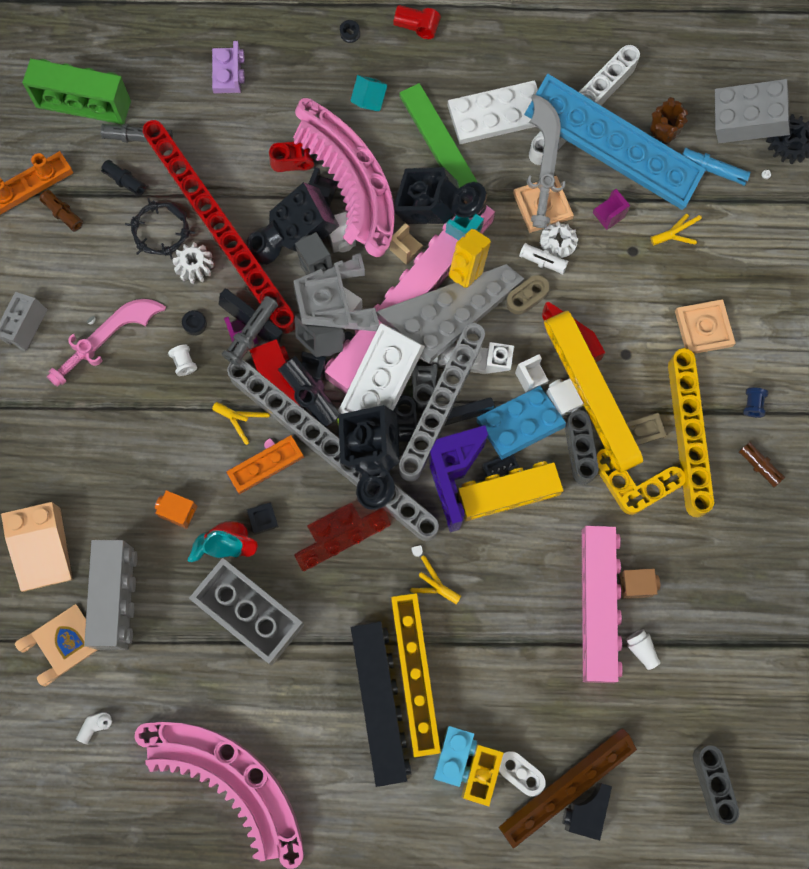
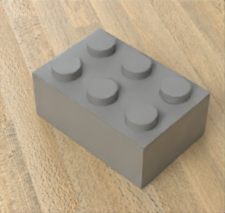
M787 79L715 89V130L718 143L790 135Z

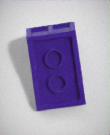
M485 425L436 439L430 450L428 464L450 533L460 530L461 524L464 522L463 518L465 517L462 503H457L455 499L456 493H458L455 480L464 478L484 448L488 437Z

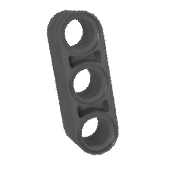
M576 410L570 414L566 421L565 433L573 478L577 483L586 485L596 477L599 467L590 417L586 412ZM572 420L581 421L583 428L574 427ZM576 443H583L587 447V451H578ZM585 466L589 468L591 476L582 475L580 467Z
M699 746L694 750L693 761L708 813L715 822L731 825L738 820L739 808L723 754L715 746ZM707 750L713 756V760L709 765L703 761V754ZM715 777L719 779L721 784L720 789L716 792L711 788V780ZM723 804L728 808V815L724 819L719 815V808Z

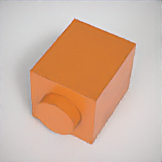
M166 490L164 496L161 495L156 502L155 513L160 518L187 529L198 506L193 501Z

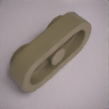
M535 275L512 290L506 300L508 310L513 314H523L543 300L549 291L547 279ZM537 287L540 289V292L536 293L532 288ZM520 301L522 305L516 306L514 302Z

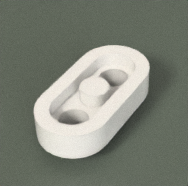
M511 751L503 753L499 773L528 796H537L542 793L545 788L544 775L518 753ZM512 760L515 766L512 770L506 769V761ZM529 777H533L536 781L533 787H528L526 784Z

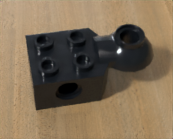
M444 167L406 168L394 203V213L406 224H446L453 214L462 218H471L475 214L481 216L486 210L487 193L485 187L478 182L466 183L459 188L458 181Z
M303 182L269 211V224L249 235L247 247L259 264L267 265L275 261L279 256L282 246L297 252L295 243L302 237L316 232L322 241L336 230L339 224L320 189Z
M385 405L339 414L340 463L362 474L356 489L359 503L370 510L383 508L392 500L395 491V484L390 475V470L400 462L397 414ZM380 487L379 493L375 495L377 488Z

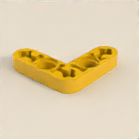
M602 449L596 454L599 475L622 511L628 515L637 514L678 490L685 483L684 471L678 467H670L636 486L627 471L619 473L615 470L609 476L606 474L610 470L608 465L600 463L602 455L604 458L609 457L606 449ZM610 461L609 466L613 470L614 465L612 461ZM670 474L678 476L677 484L671 482L664 487L663 482L670 478ZM619 475L624 478L625 486L623 488H617L613 485L612 478ZM653 484L658 487L659 495L657 497H651L647 494L646 488L648 485ZM640 495L643 499L635 505L636 509L633 506H627L628 497L633 500Z

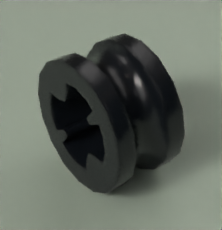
M346 20L340 25L339 30L343 41L353 43L360 38V29L357 22ZM350 29L353 31V34L350 35L346 30Z

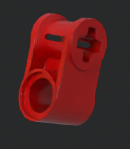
M294 141L274 143L269 149L270 166L276 172L305 171L313 168L315 164L309 154L310 148L302 149L301 142L295 144ZM277 156L284 157L283 159H276Z

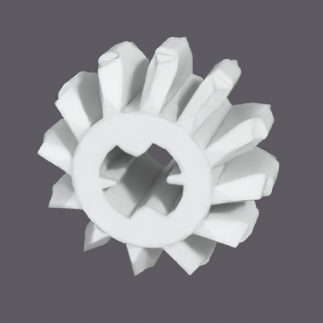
M193 242L190 248L184 244V251L176 250L177 257L173 258V264L176 266L174 268L175 273L180 275L181 280L186 281L189 279L190 283L194 284L198 278L199 281L203 282L204 275L211 276L210 269L214 268L213 256L204 245L198 247Z

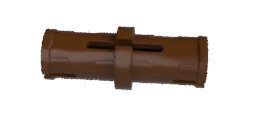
M46 190L40 195L39 201L53 212L52 214L56 219L64 222L73 232L81 228L83 220L71 211L70 206L66 202L59 200L50 190Z
M751 442L747 443L738 452L754 467L753 470L756 473L759 472L773 488L785 478L769 462L771 459L768 456L764 457Z

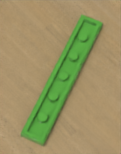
M420 83L401 91L399 97L439 166L444 167L458 181L459 188L466 183L477 182Z

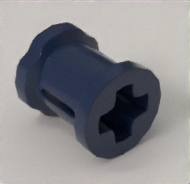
M747 388V404L743 414L755 418L764 417L766 413L764 403L765 398L768 397V391L762 388Z

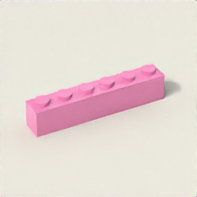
M585 526L582 529L583 682L616 683L618 682V677H622V663L618 662V651L622 649V638L618 636V625H621L622 616L621 610H617V600L621 598V586L617 584V574H620L621 562L620 559L616 558V549L620 548V535L616 534V527Z

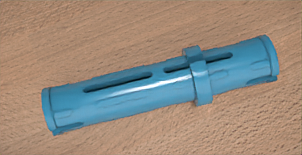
M686 147L682 153L683 156L706 169L705 171L745 186L746 181L749 179L750 171L711 158L710 154L705 153L703 155Z

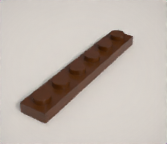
M622 728L501 824L498 828L512 848L517 847L633 754L637 748L630 735Z

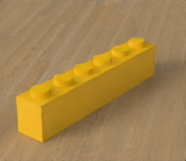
M417 593L391 597L413 757L440 754Z

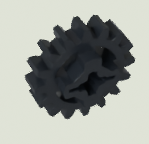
M791 114L789 117L790 135L767 137L766 142L771 143L768 150L775 151L774 158L780 155L782 157L781 162L789 159L790 164H793L797 159L799 163H802L805 158H809V121L804 123L803 116L795 119L794 114Z

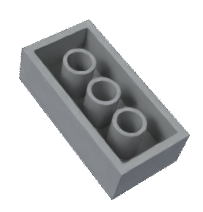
M123 540L91 541L85 647L95 650H128V644L132 643L133 630L129 626L130 618L134 616V603L131 602V593L135 592L136 578L132 576L133 567L137 565V552Z
M224 558L219 561L189 597L192 602L271 666L304 627V623Z

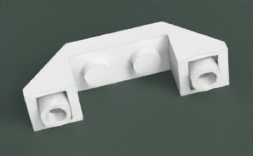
M490 342L488 348H481L470 372L488 374L511 370L514 346ZM451 344L430 364H437V367L445 368L456 344ZM466 355L457 356L458 361L462 363L469 361Z

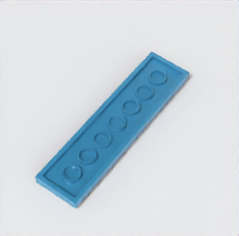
M546 75L535 95L546 99L557 111L561 125L560 137L679 209L683 210L687 206L706 169L553 76ZM531 101L524 113L530 119L534 112L533 101Z

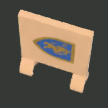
M77 604L15 643L16 648L22 653L28 651L36 643L39 645L53 667L37 677L39 684L44 687L98 651L84 646L86 618Z

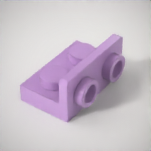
M233 41V48L212 49L213 93H241V84L245 83L244 69H241V64L245 63L244 49L239 48L238 41Z

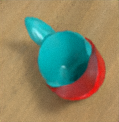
M234 521L221 522L213 527L209 533H203L195 539L187 561H198L204 553L216 558L229 556L235 558L238 556L250 557L256 553L258 543L248 537L247 528L242 523Z

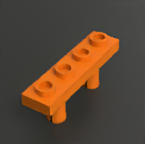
M60 151L47 159L41 153L34 154L31 158L34 166L6 182H3L0 178V215L74 173Z

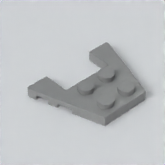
M361 253L353 255L349 261L343 262L341 260L334 263V267L325 271L320 269L294 280V289L302 324L366 331L378 330L379 321L375 308L349 311L342 279L365 276Z

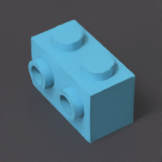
M447 726L433 779L460 787L461 782L466 783L470 767L466 766L469 755H474L477 740L473 739L474 733Z

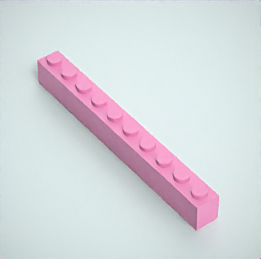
M487 205L485 212L481 215L484 218L482 230L480 231L481 234L486 231L494 219L495 211ZM446 224L443 225V231L440 235L436 234L430 240L429 248L417 255L414 260V266L402 273L396 287L392 286L385 294L386 299L383 303L375 305L376 312L437 290L447 278L458 240L445 233ZM355 330L356 335L351 341L348 339L343 343V351L336 359L331 358L326 364V379L345 394H347L377 331Z

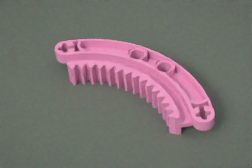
M301 99L295 109V114L301 120V123L293 137L294 143L298 144L301 142L302 149L310 148L309 154H317L316 160H323L322 166L330 167L328 173L335 174L333 180L339 181L337 187L343 189L341 195L345 196L343 202L347 203L345 210L348 211L346 214L348 218L346 221L347 227L343 238L350 245H352L354 240L363 243L366 251L374 257L383 256L390 245L393 235L394 205L387 179L379 163L361 138L340 118L311 99Z
M156 722L144 723L137 728L135 740L138 745L147 747L148 760L145 761L150 772L158 771V769H160V772H164L170 768L172 773L178 772L179 769L182 775L190 772L191 778L200 775L201 782H205L210 778L209 787H215L219 784L217 793L220 794L227 791L226 801L234 798L235 801L232 808L241 807L238 817H247L243 826L252 827L247 836L256 838L250 845L251 848H258V852L252 856L254 859L266 861L279 858L280 863L287 869H294L302 863L304 858L302 837L290 801L278 780L253 753L236 741L200 726L185 723ZM148 727L150 732L159 731V736L151 737L150 743H147V740L141 737V734L145 733ZM227 744L231 745L234 749V755L230 760L224 759L221 754L222 748ZM254 768H258L263 772V780L259 784L253 783L250 779V773ZM297 837L298 844L293 843V851L298 852L299 857L295 858L294 863H290V860L284 857V854L289 852V845L287 843L285 846H282V841L289 842Z

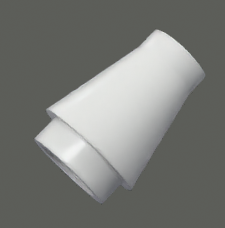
M644 629L633 633L626 639L628 642L627 647L645 665L647 670L653 669L661 663L656 654L651 636L646 634Z

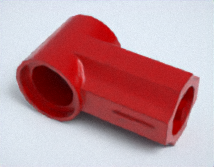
M399 5L395 11L393 25L416 31L419 37L429 40L435 36L441 15L432 8H425L420 11Z

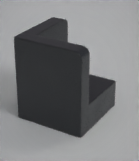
M315 167L308 184L320 189L330 207L338 182L322 177L320 168Z
M302 352L301 358L304 368L311 377L318 378L323 383L325 366L327 364L326 357H315L312 353Z

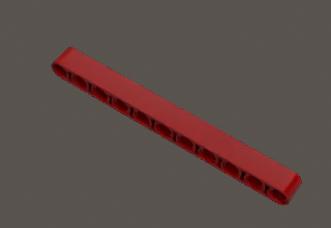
M157 120L146 122L143 126V134L154 153L258 303L261 304L265 296L277 298L278 307L269 319L282 330L283 334L291 333L295 329V317L288 304L164 126ZM160 132L157 137H151L154 133ZM172 150L170 155L164 156L166 151ZM185 168L183 173L176 174L179 169ZM191 187H198L195 192H189ZM204 205H211L209 210H201ZM224 223L221 229H214L216 224ZM230 242H238L234 248H227ZM242 261H251L247 267H240ZM261 278L264 280L260 286L252 285L256 279ZM288 316L291 319L288 324L281 325L279 324L280 318Z

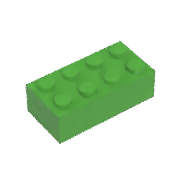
M30 58L22 82L36 108L123 125L131 103L121 76L112 72H97L91 68H77L66 63L61 65L51 63L45 59L36 60Z

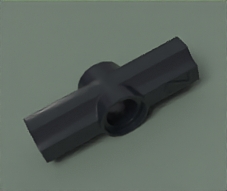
M296 356L278 368L279 372L295 391L294 398L300 406L307 407L318 422L327 427L338 419L340 413L325 395L322 381L311 377Z

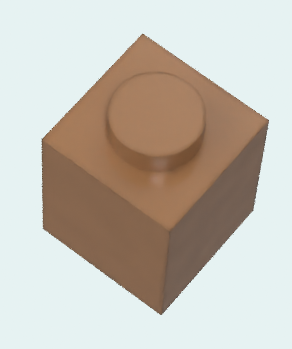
M655 569L624 570L619 574L622 599L653 597L658 594L657 590H660V579L658 575H655Z

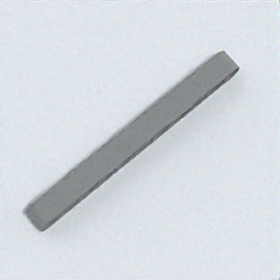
M241 360V366L229 364L227 369L231 382L357 487L362 474L354 470H348L340 463V446L337 436L247 362ZM238 370L246 371L242 377L234 376ZM255 385L264 386L261 392L256 393L252 391ZM276 399L282 401L280 407L273 408L270 406L271 402ZM292 415L301 416L300 421L297 423L288 421ZM310 430L320 432L319 436L314 439L308 438L307 433ZM329 445H335L339 448L335 454H328L325 450ZM395 485L394 494L396 497L383 509L423 541L433 540L439 528L437 519ZM380 487L377 488L375 495L379 493ZM404 507H411L415 514L407 518L401 514V510ZM423 523H430L433 525L434 531L425 534L421 531L420 526Z

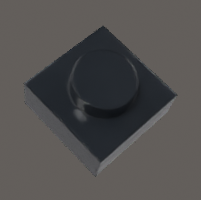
M271 502L247 509L254 535L279 528Z

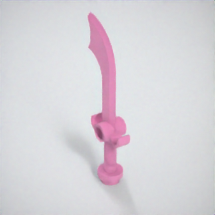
M149 299L133 300L121 306L87 339L78 341L77 345L73 344L76 337L72 334L69 337V344L73 350H76L75 354L58 371L51 368L48 371L50 374L47 378L58 387L60 384L64 385L66 383L64 376L82 359L88 360L93 366L99 365L102 362L100 356L92 360L95 351L121 326L128 323H139L147 327L151 317L161 311H165L166 306Z

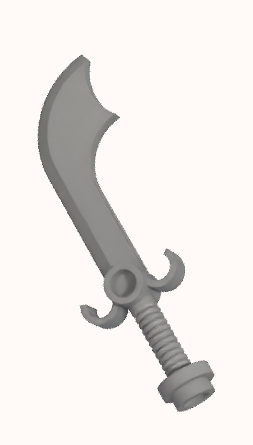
M533 94L531 99L534 105V112L529 123L537 126L542 132L544 148L539 180L537 184H533L529 175L527 185L532 189L537 187L540 189L537 215L531 216L532 226L546 228L547 224L550 223V218L546 217L549 191L551 189L553 192H560L565 187V181L561 183V188L554 186V172L561 125L558 113L552 104L546 99Z

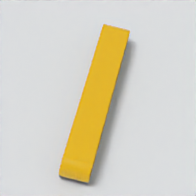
M567 310L545 320V329L583 401V405L615 469L622 473L643 463L642 454L571 313Z
M682 348L677 350L668 362L680 468L685 473V483L683 485L685 508L689 515L698 518L712 510L714 496L696 359L691 350ZM677 359L684 360L686 366L679 365ZM680 382L687 383L689 389L682 388ZM683 405L690 406L692 413L686 412L683 409ZM686 428L693 429L695 437L689 436L686 433ZM689 451L697 454L698 461H694L689 457ZM692 475H696L701 479V485H697L692 481ZM695 499H699L704 503V510L696 507Z

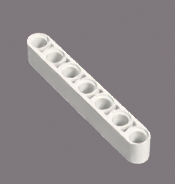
M633 45L622 47L579 93L602 105L634 72L640 57L639 50ZM541 131L532 140L529 151V159L536 165H541L543 152L536 150L544 148V137ZM562 137L559 138L558 150L567 142Z

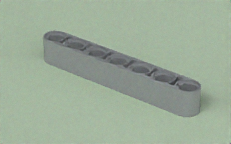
M470 323L464 328L400 460L399 473L406 481H415L420 477L429 459L430 450L436 439L439 438L482 348L485 330L477 323ZM469 334H476L479 340L471 341L467 336ZM466 355L469 361L462 363L458 361L457 356ZM449 376H455L459 382L457 384H450L446 379ZM443 397L449 403L446 406H440L436 403V400ZM428 419H435L439 425L435 428H429L425 422ZM418 441H424L428 447L425 450H418L414 444ZM407 463H414L418 469L413 473H408L403 467Z

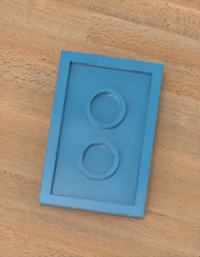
M541 386L477 417L479 426H486L487 438L501 460L566 426V422Z

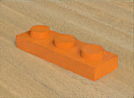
M292 435L226 472L240 495L303 459L304 456Z

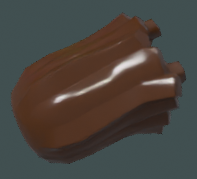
M670 97L668 101L663 102L662 106H658L656 111L652 113L650 131L654 138L663 144H668L675 140L676 136L681 133L682 128L688 122L686 119L688 112L681 106L679 101H675L674 98Z

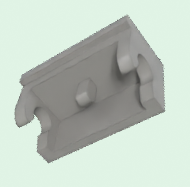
M15 292L0 320V339L9 345L14 344L19 349L27 351L48 309L36 298Z

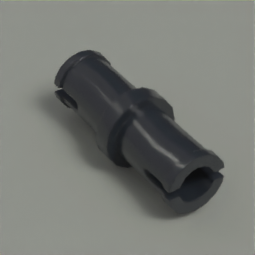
M106 160L103 163L101 172L115 180L119 187H125L137 197L145 192L146 184L132 176L129 170L120 168L111 160Z

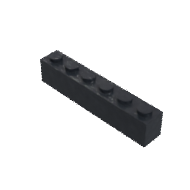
M381 622L352 626L351 634L375 786L380 787L407 782V775L412 774L409 759H404L402 748H407L405 732H399L398 722L403 721L400 705L395 706L393 695H398L396 679L390 678L389 669H393L394 665L392 653L386 654L385 643L390 642L387 627L382 628Z

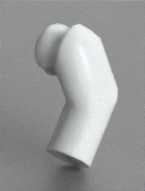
M104 712L88 716L76 740L88 744L94 732L110 728L112 725L111 716Z

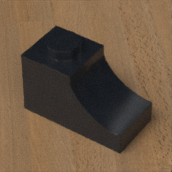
M597 782L595 790L587 800L579 804L571 803L570 808H565L562 824L566 825L565 830L600 841L612 786Z

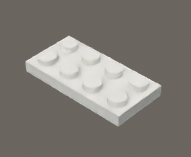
M535 80L448 100L447 105L459 144L537 127L529 123L531 119L524 115L532 101V95H535L538 91Z
M380 323L338 412L343 414L385 405L393 411L425 346Z

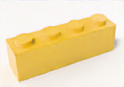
M546 461L532 465V469L525 471L523 468H517L509 471V475L503 477L495 474L486 477L485 481L476 484V481L463 483L461 485L462 488L458 489L457 495L465 512V522L560 496L563 488L555 463L547 464Z

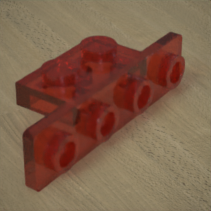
M349 503L307 525L316 543L294 554L301 570L306 571L364 539L383 531L391 525L384 508H380L360 518L353 504Z

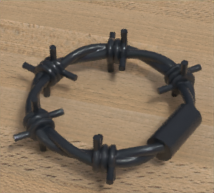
M147 198L149 204L144 206L135 217H132L133 219H131L130 224L125 223V225L131 226V232L137 245L136 248L139 250L136 254L138 255L144 251L149 254L170 255V258L173 259L172 252L176 251L186 238H189L190 233L195 234L194 231L189 230L186 220L187 213L174 202L161 203L155 202V200L150 201V198ZM158 207H166L178 219L183 221L181 233H175V235H179L181 238L170 247H164V244L161 243L162 250H153L145 244L147 238L140 241L137 236V228H139L140 224H145V222L139 220L143 214L150 210L152 212L156 210V213L159 214Z

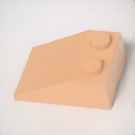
M49 502L1 514L5 540L21 592L73 580L59 506Z

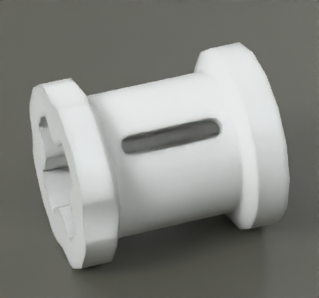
M179 345L168 352L177 369L175 372L177 376H185L197 370V365L192 362L189 354L190 348L187 345Z

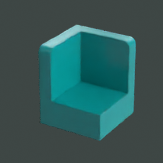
M357 75L351 102L360 108L380 111L387 84L375 78Z
M475 214L472 220H470L469 218H462L456 215L453 221L449 219L446 223L445 233L459 241L471 229L480 232L484 218Z

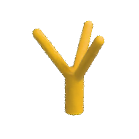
M685 214L670 230L651 236L653 246L671 239L696 245V240L675 234L701 220L702 217L698 215L684 223L689 217L688 214Z
M216 402L212 408L213 411L230 419L245 445H248L249 441L236 419L246 422L248 417H270L269 413L234 411L219 402Z
M421 556L433 580L422 572L419 573V577L434 588H411L410 592L438 593L454 604H457L461 595L443 585L426 556Z

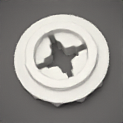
M558 221L555 224H549L542 231L540 237L543 250H549L552 255L564 258L571 255L577 247L578 238L576 231L570 228L569 224H561ZM558 233H560L561 238L565 239L560 247L558 241L554 239Z

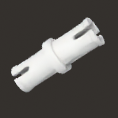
M527 243L523 245L519 255L521 258L523 257L537 263L540 268L546 267L562 275L569 262L550 254L549 250L545 249L543 251ZM537 254V255H539V256H541V257H544V258H546V259H549V260L553 261L554 263L552 264V263L547 262V261H545V260H543V259H540V258H538V257H535L534 255Z

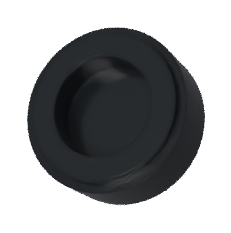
M192 310L183 316L182 326L187 334L197 336L205 331L207 321L201 312Z

